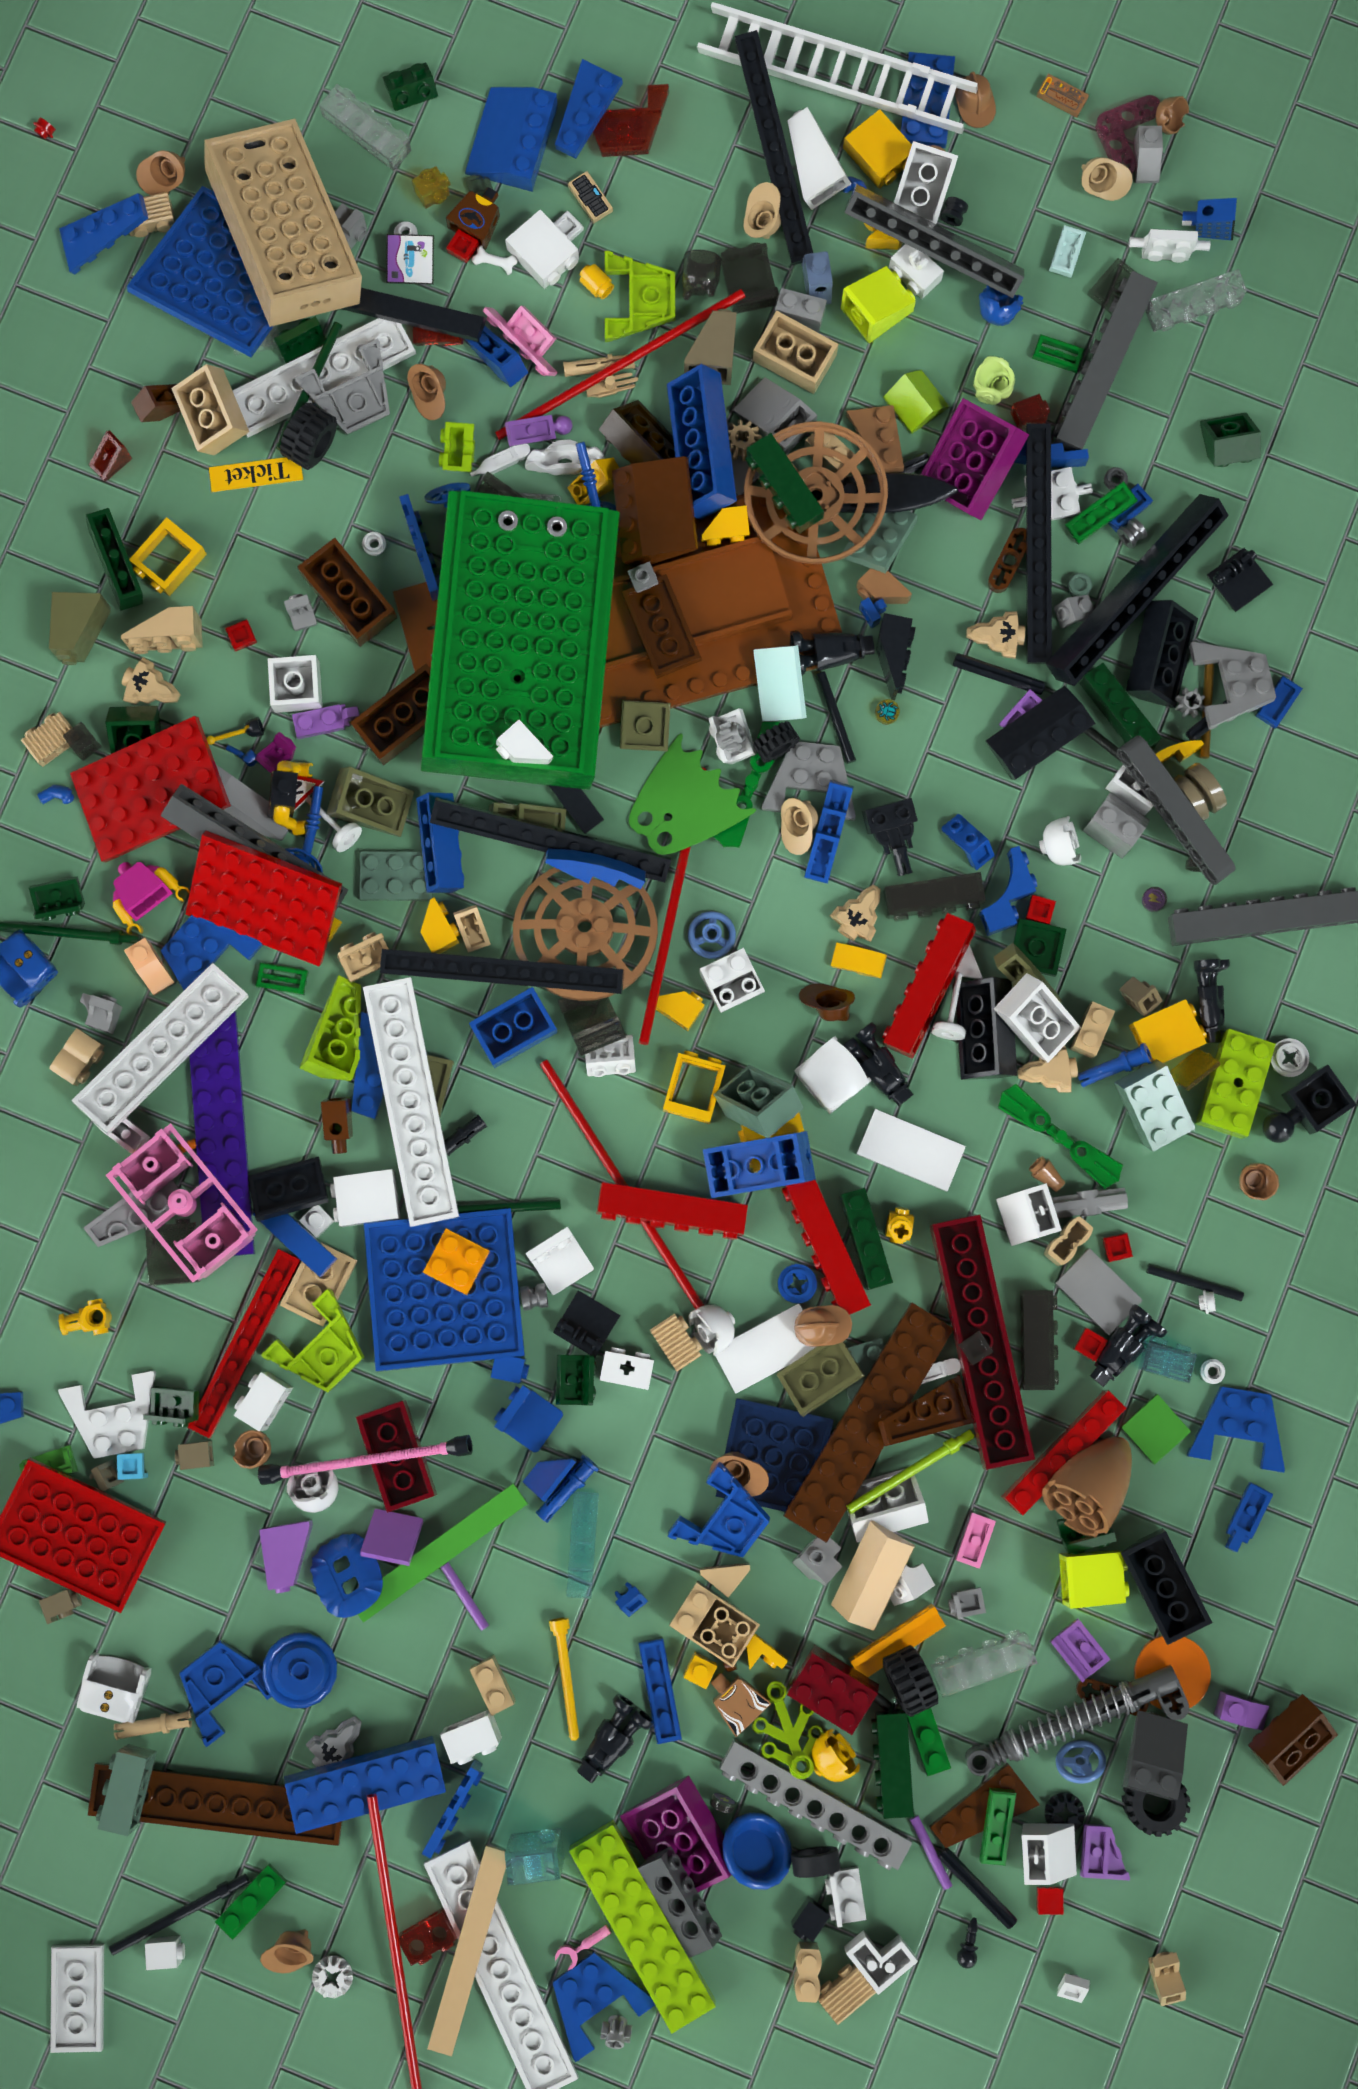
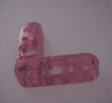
M1153 95L1141 97L1103 112L1096 121L1095 129L1108 158L1118 163H1122L1123 159L1125 164H1130L1129 170L1131 174H1133L1137 162L1123 131L1156 117V110L1160 101ZM1148 104L1149 107L1153 106V110L1150 111L1149 108L1144 109L1145 105ZM1129 111L1134 115V119L1126 121L1122 118L1121 114ZM1103 121H1105L1107 124L1111 123L1109 129L1106 125L1102 126ZM1118 140L1121 142L1122 148L1115 150L1111 148L1110 142Z

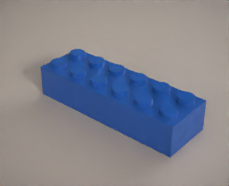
M700 364L667 383L675 457H688L694 517L702 520L736 502L737 498L721 373Z
M433 1736L284 1776V1784L296 1834L369 1814L367 1796L370 1794H377L379 1811L446 1792Z

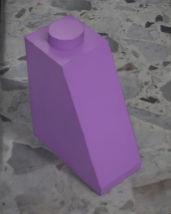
M312 1520L259 1530L268 1590L275 1589V1593L291 1591L290 1586L297 1584L313 1526Z

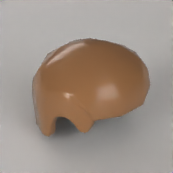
M1183 96L1165 98L1159 103L1156 110L1157 126H1162V132L1166 135L1177 134L1180 128L1185 126L1182 118L1185 114L1189 113L1187 100Z
M1250 1163L1240 1173L1239 1186L1249 1198L1264 1201L1276 1194L1279 1187V1179L1276 1172L1270 1166L1264 1163Z
M249 1430L244 1432L234 1443L235 1455L233 1459L242 1468L254 1469L262 1466L271 1455L270 1439L262 1431Z

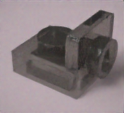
M82 722L63 735V738L82 761L102 747Z

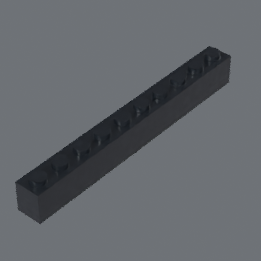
M1199 494L1046 662L1047 667L1056 680L1075 686L1229 515L1219 498Z

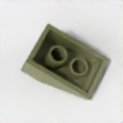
M352 767L339 769L326 814L349 823H356L362 827L401 837L415 791Z

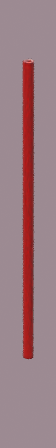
M740 289L517 420L540 417L603 381L606 377L615 374L706 321L712 311L726 309L744 299L746 296L743 290ZM506 427L495 432L499 441L507 437Z
M691 846L681 850L679 853L639 1043L643 1045L649 1044Z
M548 1059L540 1064L542 1070L615 1184L628 1186ZM640 1221L694 1308L697 1309L704 1306L656 1228L650 1227V1222Z
M370 1794L367 1796L411 2089H422L377 1794Z

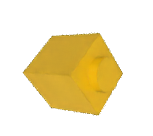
M694 1651L683 1674L684 1679L707 1689L717 1668V1663Z

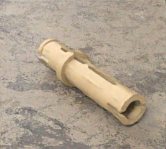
M607 354V357L563 362L565 377L597 373L628 354L618 356ZM632 363L623 369H635V363Z
M190 1711L171 1715L162 1713L160 1717L137 1720L134 1723H115L114 1730L124 1731L115 1732L114 1736L116 1740L156 1732L170 1733V1730L192 1727V1721H181L192 1718Z

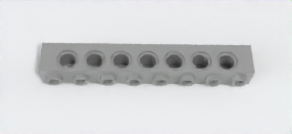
M735 1738L720 1763V1769L723 1770L722 1775L729 1780L735 1782L738 1779L744 1782V1787L754 1794L760 1791L767 1795L766 1800L777 1807L780 1804L788 1807V1812L794 1817L809 1819L812 1821L810 1824L812 1827L821 1832H824L825 1829L834 1834L832 1837L844 1845L847 1842L856 1846L854 1850L865 1857H868L869 1854L878 1859L877 1863L888 1870L891 1867L897 1870L900 1868L912 1845L911 1839L811 1781L793 1777L788 1768L770 1758L763 1757L760 1752ZM744 1763H753L755 1770L751 1774H744L741 1771V1766ZM774 1775L777 1778L776 1784L772 1787L765 1786L763 1784L765 1776ZM794 1787L799 1790L797 1798L788 1799L785 1796L788 1788ZM812 1800H818L821 1803L820 1809L816 1812H811L807 1809L808 1803ZM833 1813H841L843 1820L839 1824H832L829 1821L830 1816ZM857 1825L865 1827V1833L861 1837L852 1835V1829ZM878 1838H885L887 1840V1846L884 1849L879 1850L874 1847V1843Z

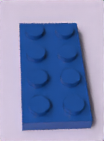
M909 52L908 62L918 63L949 75L954 74L955 56ZM912 74L904 97V105L917 106L918 110L928 79ZM934 81L924 112L940 117L950 89L949 85ZM950 109L946 119H949ZM902 116L901 133L911 144L914 141L927 146L937 145L946 148L948 130Z

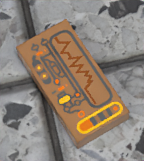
M1048 74L1036 97L1077 118L1088 100L1089 94Z

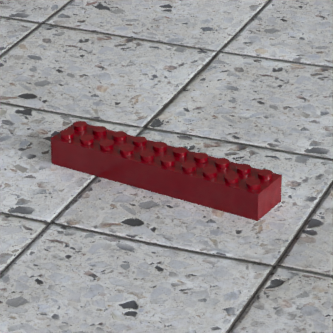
M981 1214L932 1224L929 1226L951 1327L953 1328L952 1332L961 1365L982 1468L988 1470L1035 1460Z

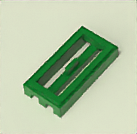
M1040 334L1032 359L1077 373L1085 349ZM1042 343H1043V344H1046V345H1049V346H1053V347H1056V348H1059V349H1062V350H1065V351H1068V352L1077 354L1078 356L1075 357V356L1066 354V353H1064V352H1062V351H1059V350H1056V349L1054 350V349L1047 348V347H1044V346H1041V345H1042Z
M260 963L256 987L305 995L309 971ZM264 969L302 976L300 980L265 974ZM262 979L297 984L300 987L293 988L264 983Z

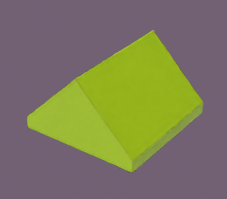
M922 370L904 374L883 397L889 406H894L895 414L911 434L949 408L948 403Z

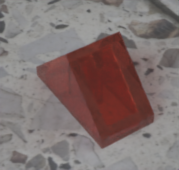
M108 430L93 455L89 466L105 482L132 460V457L126 447Z

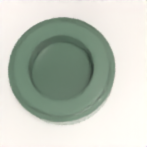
M1083 573L1074 574L1067 584L1069 594L1072 597L1088 595L1092 589L1090 577Z

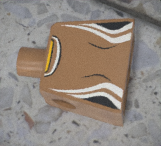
M720 1672L710 1682L719 1692L713 1699V1703L736 1737L771 1705V1702L764 1694L739 1675L730 1683Z

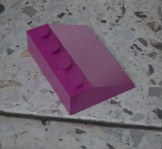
M962 398L920 475L930 476L956 486L958 492L945 499V501L967 514L982 520L1029 434Z
M689 1775L670 1784L620 1815L643 1858L646 1859L648 1856L671 1846L675 1854L679 1856L681 1864L687 1875L692 1879L697 1892L731 1876L723 1859L722 1842L724 1835Z

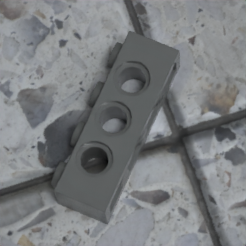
M671 1846L648 1856L638 1867V1870L688 1957L690 1958L712 1949L722 1937L718 1924L710 1915L706 1903L695 1889L692 1879L683 1868L679 1856L675 1854Z

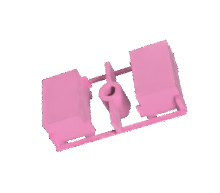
M171 1123L164 1129L161 1128L155 1133L153 1138L123 1162L117 1163L112 1167L113 1170L106 1174V1177L192 1282L207 1278L254 1240L255 1232L258 1231ZM173 1133L209 1178L190 1193L184 1189L173 1191L168 1197L170 1209L151 1224L115 1178L119 1176L132 1191L133 1195L145 1205V1201L189 1166L193 1167L190 1160L169 1136ZM214 1184L249 1226L250 1230L247 1231L223 1202L220 1203L222 1207L183 1240L173 1241L177 1249L197 1272L193 1275L159 1234L157 1229L176 1214L181 1217L193 1214L197 1207L196 1198Z

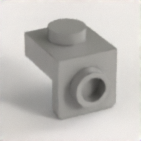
M650 561L628 571L637 593L658 584L657 576Z
M296 594L289 597V600L284 601L295 631L317 625L312 604L307 594Z
M1082 595L1065 599L1054 607V611L1060 627L1067 628L1073 623L1085 621L1094 611L1089 595Z
M981 1587L951 1592L952 1599L948 1600L950 1614H955L958 1620L963 1619V1617L986 1613Z

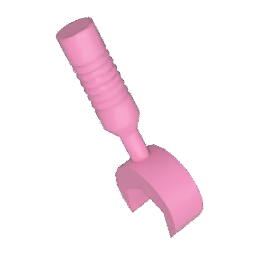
M604 1925L585 1938L577 1948L571 1945L561 1946L556 1952L555 1960L561 1953L569 1954L572 1963L568 1970L573 1969L578 1961V1952L583 1949H589L610 1935L609 1927Z

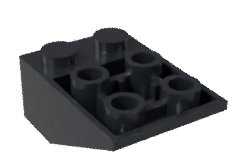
M884 613L876 651L891 700H895L897 693L902 694L907 673H902V671H906L909 664L911 650H907V648H911L916 627L911 626L912 618Z

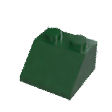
M1247 413L1200 421L1207 457L1214 467H1226L1237 462L1248 463L1254 459L1261 458V431Z
M158 706L109 707L105 724L111 754L161 731Z

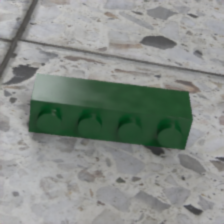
M772 433L747 447V457L745 460L751 470H757L760 475L758 479L765 490L769 489L771 491L775 506L779 510L783 509L787 515L785 520L792 530L796 528L800 534L823 519L824 510Z
M106 508L86 514L87 528L120 611L143 604L142 590L110 509Z
M1101 663L1083 677L1080 685L1125 743L1139 735L1148 743L1151 749L1162 739L1104 663Z
M862 1188L841 1194L840 1200L867 1290L893 1283L866 1189Z
M903 1710L875 1712V1719H871L872 1734L877 1736V1744H873V1758L878 1760L879 1770H874L875 1786H880V1796H876L877 1812H882L884 1819L914 1817L907 1714Z

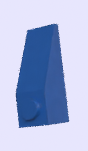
M486 326L483 328L479 342L464 339L497 377L510 388L528 374L519 354Z

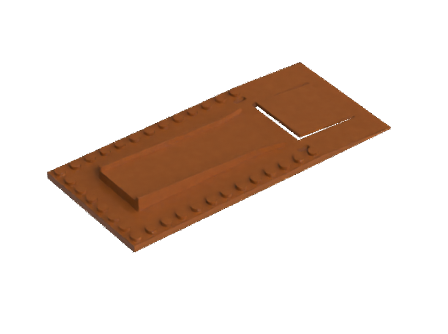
M744 494L736 496L737 501L725 508L745 506ZM751 496L754 516L760 528L765 532L775 525L768 513L766 498ZM774 504L775 511L781 520L786 514L782 508L779 510ZM721 510L702 520L695 517L698 549L651 565L657 577L667 575L702 661L657 679L622 595V591L634 587L628 571L635 567L622 562L618 531L600 728L621 722L622 700L671 703V709L758 685L754 649L790 646L791 631H799L804 639H811L812 633H842L822 564L796 562L776 553L759 538L749 519L750 535L744 537V541L731 543L730 539L721 540V544L707 546V542H701V535ZM789 526L787 527L794 533L799 534L796 528L792 530ZM809 528L799 535L808 537ZM782 532L771 539L772 542L785 551L807 557L808 544L794 541ZM817 549V557H816V558H820L819 553H818V549ZM423 582L393 591L415 672L426 663L431 668L435 628L428 630V628L435 626L438 599L432 601L427 583ZM804 651L799 654L813 655L815 651ZM815 666L808 667L806 671L814 670L816 668Z

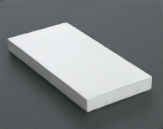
M875 1109L856 1155L947 1192L966 1146Z
M800 1304L733 1338L730 1345L724 1351L715 1355L735 1394L785 1368L816 1348L804 1345L796 1337L794 1330L795 1320L798 1314L803 1311Z
M104 1944L53 1945L51 1947L50 2053L102 2052L104 2049Z

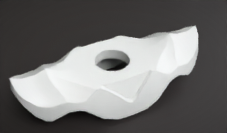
M558 440L550 444L546 449H533L526 458L525 469L556 476L579 474L582 468L575 445L577 442L573 440ZM597 447L586 448L590 465L595 460L605 459L603 453ZM566 458L570 459L572 463H559V461Z

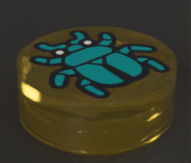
M890 699L879 702L875 710L877 720L885 725L894 723L900 713L898 704Z

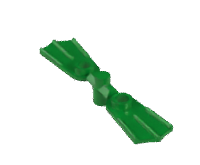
M762 722L757 738H760L761 734L766 733V730L772 729L774 725L778 726L780 722ZM758 753L751 756L750 765L753 770L746 777L744 789L736 802L737 805L740 803L746 806L745 809L753 807L750 799L758 787L761 773L767 772L774 763L771 760V762H766L764 766H758L756 762L762 760ZM750 816L713 836V838L723 847L740 848Z
M1015 1084L1001 1092L998 1109L1036 1132L1046 1130V1133L1052 1136L1054 1143L1062 1144L1067 1149H1070L1072 1160L1103 1189L1119 1181L1123 1164L1085 1141L1075 1142L1074 1139L1067 1135L1066 1131L1060 1130L1053 1123L1051 1124L1050 1115L1021 1087ZM1037 1116H1042L1044 1118L1043 1125H1038L1036 1123ZM1079 1147L1085 1149L1086 1153L1084 1156H1079L1077 1154V1149Z

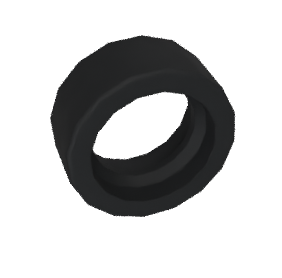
M812 1847L791 1854L795 1877L811 1878L825 1876L838 1872L841 1869L837 1847Z

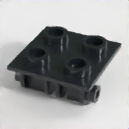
M1245 547L1207 574V577L1235 612L1273 585L1256 563V553L1253 550L1247 551Z
M578 1290L553 1333L596 1358L620 1315Z

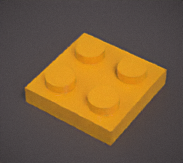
M445 1229L423 1273L468 1295L490 1251Z

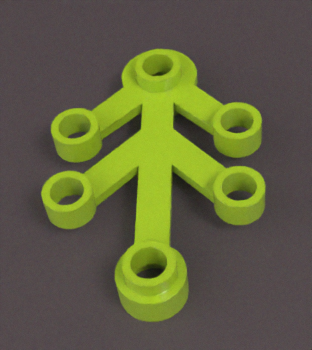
M779 1681L771 1682L766 1687L765 1696L774 1704L783 1730L769 1724L763 1717H758L753 1721L752 1729L757 1734L765 1733L789 1746L791 1755L777 1749L773 1742L763 1744L761 1754L765 1758L773 1757L788 1765L793 1777L806 1779L814 1770L811 1756L812 1748L817 1738L812 1737L811 1731L816 1729L820 1736L823 1734V1730L817 1725L809 1728L807 1731L808 1741L803 1751H801L798 1741L808 1718L814 1712L811 1710L809 1714L804 1713L803 1705L800 1704L798 1708L799 1715L793 1727L783 1700L787 1693L786 1687ZM771 1689L778 1690L779 1696L773 1697ZM757 1721L764 1723L763 1730H759L756 1727ZM765 1746H771L773 1753L767 1754ZM798 1762H802L805 1765L804 1771L797 1769Z

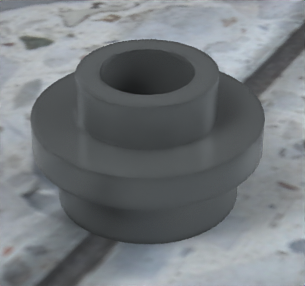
M1118 467L1109 469L1104 476V484L1109 490L1114 489L1123 481L1126 485L1128 482L1127 473ZM1117 477L1119 483L1112 482L1111 478Z

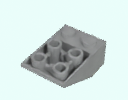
M765 377L732 410L743 422L751 421V428L758 426V434L762 435V438L769 433L775 435L777 432L795 424L817 422V414L802 400ZM809 432L791 436L781 441L779 445L787 455Z

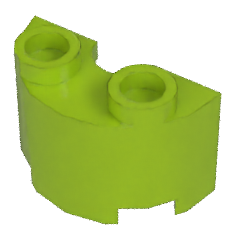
M445 422V428H441L440 435L441 443H445V450L439 454V467H443V470L472 472L475 453V440H473L474 424Z

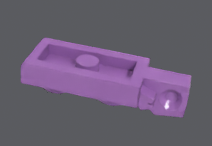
M338 704L292 714L297 739H303L345 730V727L350 726L349 721H353L360 715L358 706L346 708L345 704Z

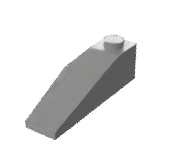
M217 766L231 805L224 809V811L263 836L282 841L289 829L275 823L273 818H268L269 802Z

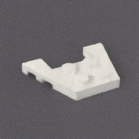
M155 1371L131 1375L135 1401L92 1410H86L82 1385L58 1390L61 1399L94 1459L145 1449L149 1420H143V1414L149 1413L151 1388L156 1377Z

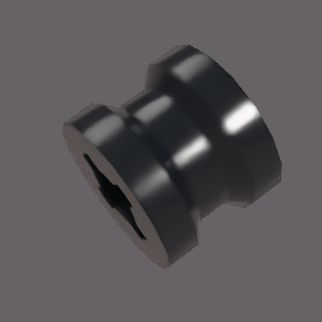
M948 197L945 202L946 208L942 210L940 218L951 226H960L963 222L962 216L967 212L969 206L960 198Z

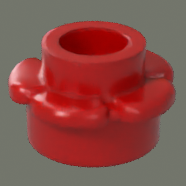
M41 117L37 122H33V125L36 127L34 131L45 140L47 137L53 138L52 134L56 129L49 122Z

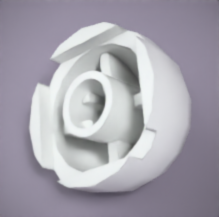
M1069 816L1049 823L1043 832V840L1039 841L1042 854H1047L1053 863L1062 866L1081 862V854L1076 855L1075 849L1080 847L1073 822H1069Z
M704 1305L690 1312L689 1324L690 1326L694 1324L697 1330L693 1335L705 1352L708 1354L713 1352V1355H717L730 1345L735 1333V1319L729 1311L726 1312L717 1305Z
M333 1470L290 1476L287 1483V1493L299 1509L311 1513L320 1512L328 1508L335 1501L338 1494V1480Z

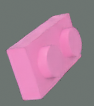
M971 1512L955 1560L980 1569L996 1521Z

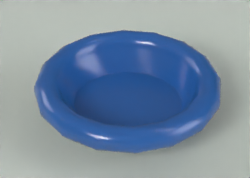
M292 1633L280 1638L268 1650L263 1662L262 1679L267 1692L277 1703L289 1708H308L320 1703L331 1692L337 1678V1661L332 1648L322 1638L311 1633Z
M748 1812L735 1818L726 1829L722 1842L723 1859L729 1873L740 1884L751 1889L767 1890L778 1885L788 1874L792 1862V1845L786 1830L776 1819L764 1813Z

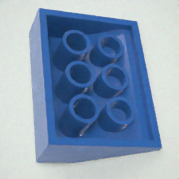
M491 87L465 174L533 192L558 108L557 93L534 87Z

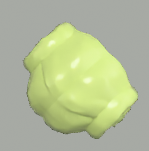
M986 357L976 370L973 386L976 390L975 396L980 402L996 405L1002 399H1007L1012 394L1015 375L1009 367V363L1001 357Z

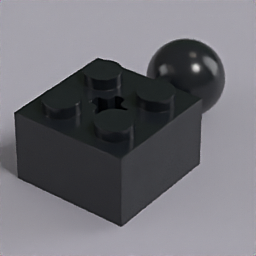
M1325 1065L1281 1094L1291 1110L1287 1113L1273 1112L1269 1114L1263 1121V1133L1270 1141L1282 1143L1292 1137L1294 1125L1301 1122L1309 1135L1320 1131L1357 1104L1330 1066ZM1320 1096L1322 1098L1319 1102L1320 1104H1317L1315 1097Z

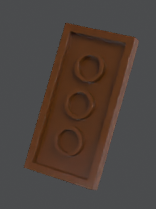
M666 574L657 577V585L637 593L634 587L622 591L657 679L702 661Z

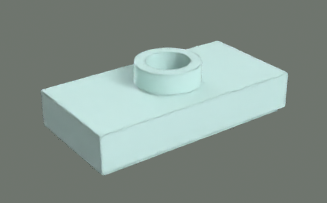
M1066 225L1063 226L1049 271L1072 277L1086 235L1085 231Z

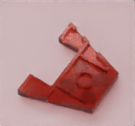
M668 84L648 85L647 108L606 110L593 131L602 157L649 154L669 95Z

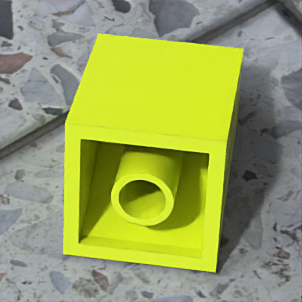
M885 266L844 288L841 310L870 344L912 313L916 301L913 293L903 287L898 274L895 271L891 272Z
M1093 1551L1081 1554L1059 1553L1063 1605L1073 1609L1126 1603V1597H1129V1584L1124 1579V1571H1127L1128 1567L1121 1555V1551Z

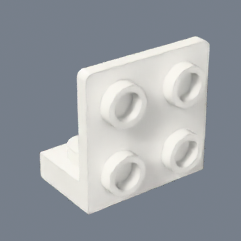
M568 1227L526 1253L552 1295H556L594 1270Z

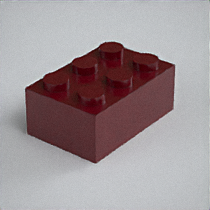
M814 1644L789 1685L787 1695L850 1735H853L877 1696L879 1684Z

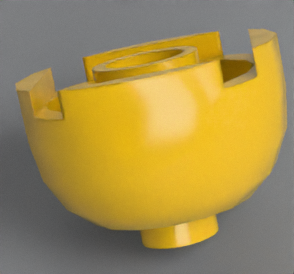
M831 1728L816 1739L812 1748L814 1771L818 1776H823L827 1780L842 1782L858 1773L860 1764L855 1765L853 1758L856 1757V1754L849 1742L840 1733L834 1735L832 1733L834 1729Z

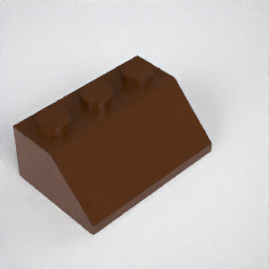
M1302 1694L1297 1699H1294L1284 1712L1273 1718L1268 1727L1261 1733L1256 1734L1248 1746L1272 1775L1284 1786L1338 1734L1325 1715Z

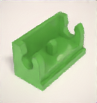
M71 1445L32 1457L67 1475L78 1471ZM28 1459L22 1460V1463L19 1464L21 1473Z

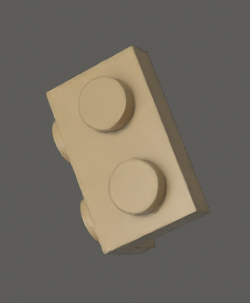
M372 932L362 938L363 942L356 945L352 942L340 948L341 952L338 953L337 957L350 983L380 969L382 949H388L382 933L376 935L375 932Z

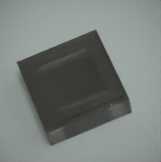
M476 174L464 178L469 192L473 191L482 196L487 187L493 189L488 177L484 176L483 178L481 175Z
M977 1331L958 1344L972 1366L993 1352L980 1331Z

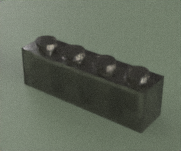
M981 872L887 886L883 890L888 919L894 918L895 922L908 920V916L918 915V918L930 917L933 915L932 912L942 911V914H951L957 912V908L966 907L967 911L976 910L986 901Z
M1053 1290L1020 1291L1022 1390H1055V1385L1059 1383L1058 1370H1054V1360H1058V1346L1054 1345V1335L1058 1334V1322L1054 1320L1053 1310H1057V1296L1053 1295Z

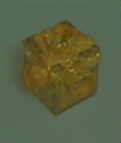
M437 166L423 170L419 176L412 179L414 191L425 209L434 204L443 203L450 196L448 188L451 185L444 172L440 173Z

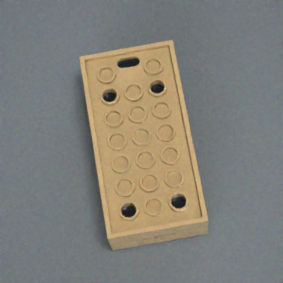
M296 119L206 139V174L269 327L360 304L362 275Z

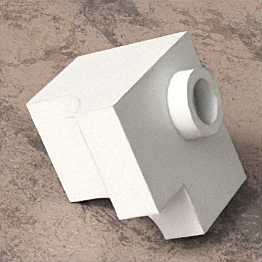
M923 1563L913 1567L905 1566L890 1598L894 1606L914 1600L935 1586Z

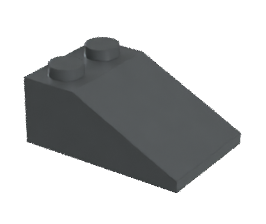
M1138 1710L1122 1787L1168 1800H1178L1184 1770L1188 1724Z

